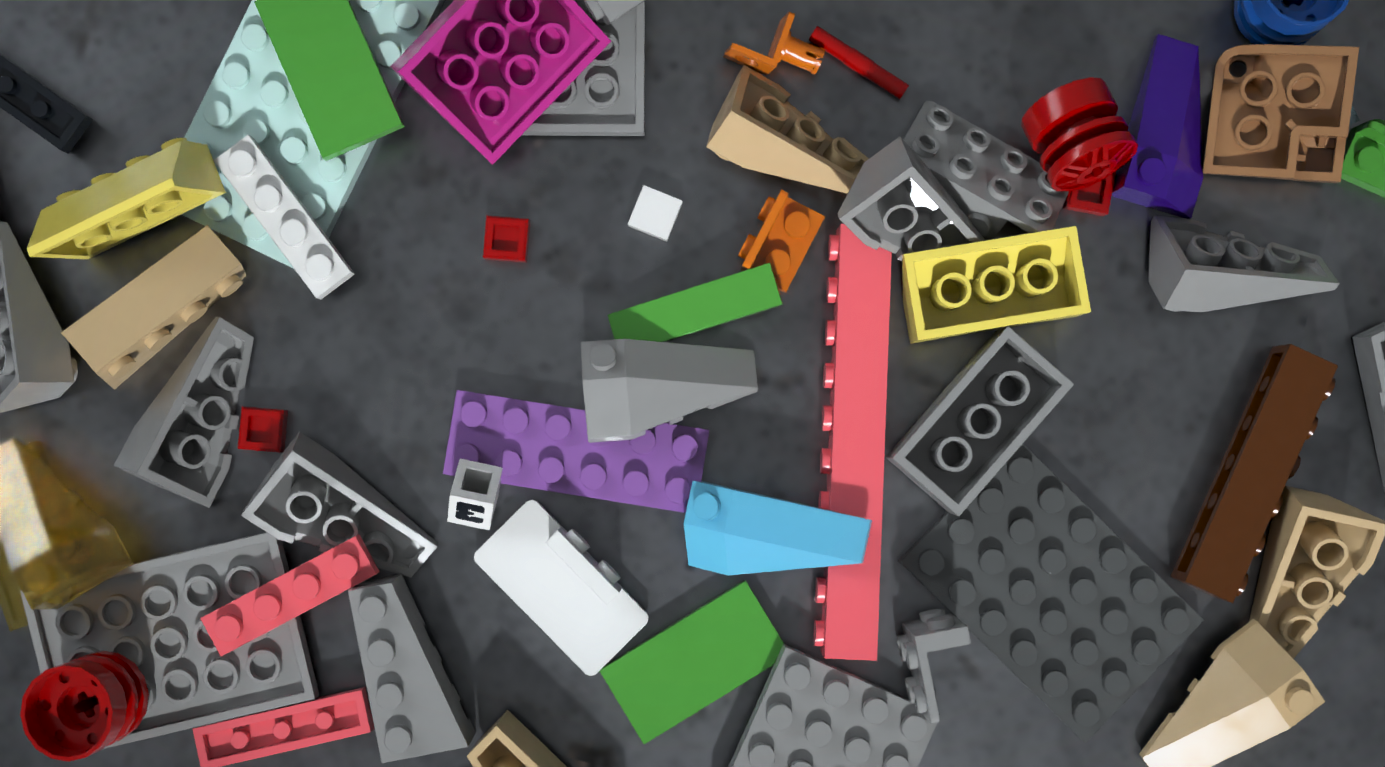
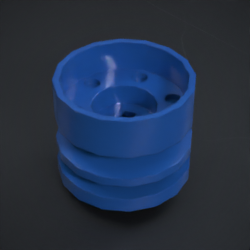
M1234 0V17L1239 31L1254 45H1304L1345 10L1349 0Z

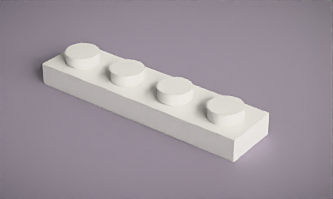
M245 136L213 160L317 299H323L355 275L253 137Z

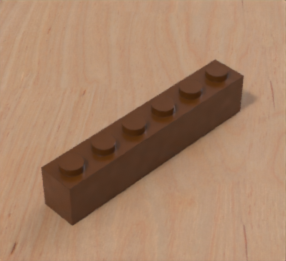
M1292 344L1272 347L1173 569L1171 578L1230 603H1233L1235 598L1242 594L1248 583L1247 570L1253 557L1260 554L1265 545L1266 535L1264 532L1270 519L1275 517L1282 507L1283 495L1281 494L1287 480L1295 475L1300 466L1301 457L1298 455L1305 440L1309 439L1317 428L1318 418L1316 415L1322 401H1325L1331 395L1335 387L1336 381L1333 377L1338 365Z

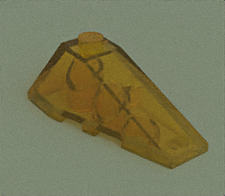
M12 438L0 445V538L11 571L31 609H59L134 563L114 526L104 517L98 516L83 502L84 499L80 495L67 488L53 475V471L18 439Z

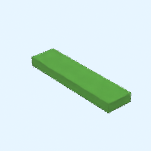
M767 263L608 314V319L614 339L667 342L784 304L772 265Z

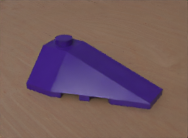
M1160 34L1155 36L1128 131L1138 143L1137 152L1128 163L1115 172L1112 197L1181 218H1192L1203 181L1199 46Z

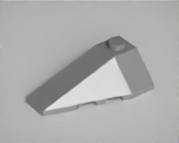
M900 136L864 162L837 213L839 219L865 245L876 250L881 247L896 254L897 259L902 261V255L906 253L986 241L926 164Z
M215 317L134 426L113 466L210 508L230 469L232 455L228 454L232 429L237 430L239 416L235 415L239 392L245 387L254 337L224 319Z
M300 431L276 460L241 514L242 517L278 540L292 544L296 540L320 547V552H326L360 534L377 568L411 578L438 545L432 537L336 455Z

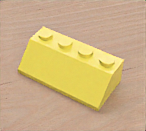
M186 138L172 139L161 145L162 150L151 156H139L127 161L125 164L127 168L117 173H106L94 177L90 181L92 185L85 189L72 190L60 194L56 197V203L40 211L26 248L29 257L89 259L226 193L208 145L190 142Z
M1076 226L902 255L903 306L910 344L998 330L1007 326L1016 327L1077 317L1091 312Z

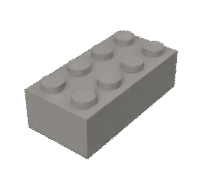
M1009 326L998 329L887 454L886 458L947 512L960 516L1072 388L1074 383Z

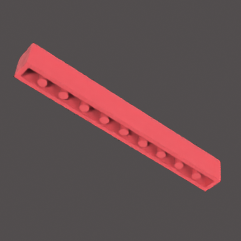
M840 224L836 230V235H829L828 260L835 261V277H828L826 300L827 303H834L833 320H826L825 345L832 346L831 363L824 364L823 387L830 388V405H823L822 431H829L828 448H821L820 473L827 474V491L819 492L818 508L870 519L872 524L863 563L824 567L823 577H816L815 601L816 603H822V620H815L814 646L821 647V653L825 659L877 661L892 252L881 247L876 250L865 245L845 224Z

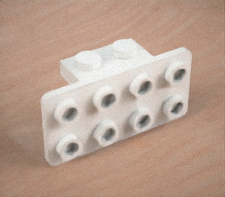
M529 500L475 552L474 560L586 675H596L647 624L649 619L648 613L617 582L621 578L619 574L606 561L602 559L598 563L587 552L590 546L574 529L567 532L538 501Z

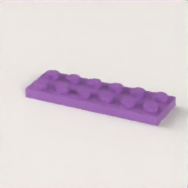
M456 390L443 474L455 476L459 460L465 459L502 467L501 484L686 513L692 482L702 481L709 430L664 423L645 430V435L632 440L589 443L585 410Z

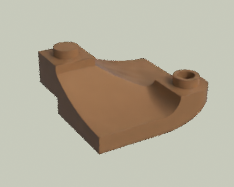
M1256 44L1239 45L1224 51L1218 58L1215 66L1203 174L1340 183L1346 138L1349 132L1359 47ZM1236 62L1243 63L1247 68L1246 73L1241 77L1232 76L1229 72L1232 64Z

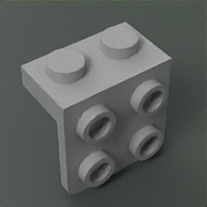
M945 609L923 611L919 613L920 619L901 622L903 635L897 636L902 662L906 661L911 672V677L905 678L910 704H915L917 713H923L930 724L940 722L927 652L971 644L968 626L952 613L946 614Z

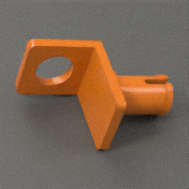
M788 12L779 22L767 56L732 43L725 50L723 57L742 66L746 65L764 75H768L773 71L781 60L815 75L822 63L819 58L824 57L825 49L791 36L790 28L795 14Z

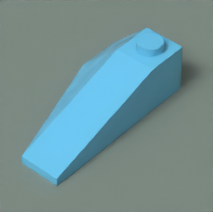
M693 481L683 523L688 565L729 576L860 564L864 561L872 520L714 483Z

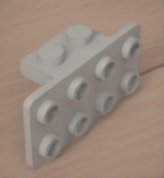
M925 101L907 132L904 141L926 164L985 240L994 239L1007 221L1028 233L1053 230L1069 191L1054 190L1047 180V172L1042 169L1040 162L950 112L947 108L933 101Z

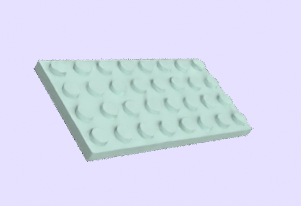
M252 0L184 138L190 142L208 145L212 158L215 160L245 136L253 137L329 238L377 139L331 160L325 161L322 158L254 3L257 0ZM349 0L394 103L405 81L390 66L433 23L445 0ZM215 163L226 193L181 215L204 226L208 225L212 230L293 268Z

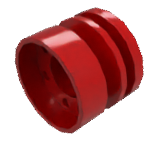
M1089 77L1060 86L1041 97L1022 117L1021 126L1032 149L1042 154L1040 165L1047 172V180L1050 186L1056 191H1071L1096 183L1119 170L1137 152L1138 143L1128 131L1129 126L1121 116H1116L1118 105L1108 85L1102 78Z
M99 651L87 654L70 662L49 668L31 681L23 695L20 712L24 733L36 750L51 759L70 762L86 758L102 750L105 746L125 738L138 728L147 712L149 692L145 677L134 662L120 653Z

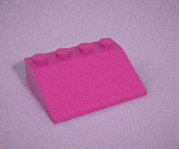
M454 0L390 67L493 165L605 49L611 40L574 0Z

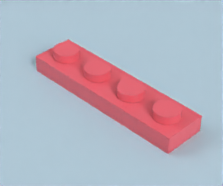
M360 534L200 619L220 656H223L371 578L380 571Z
M366 687L192 728L200 767H222L366 734L375 729Z

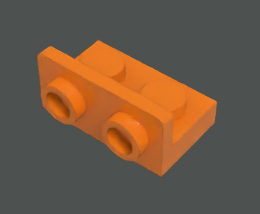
M781 189L777 199L768 196L757 218L763 221L764 224L757 237L751 234L748 235L738 257L745 260L741 271L771 263L778 288L786 293L825 216L789 198V193Z

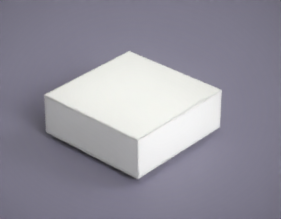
M643 185L629 219L628 227L667 242L683 201Z

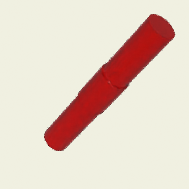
M817 26L811 34L810 42L824 48L827 53L843 62L844 65L874 82L898 99L902 98L909 87V84L821 27Z

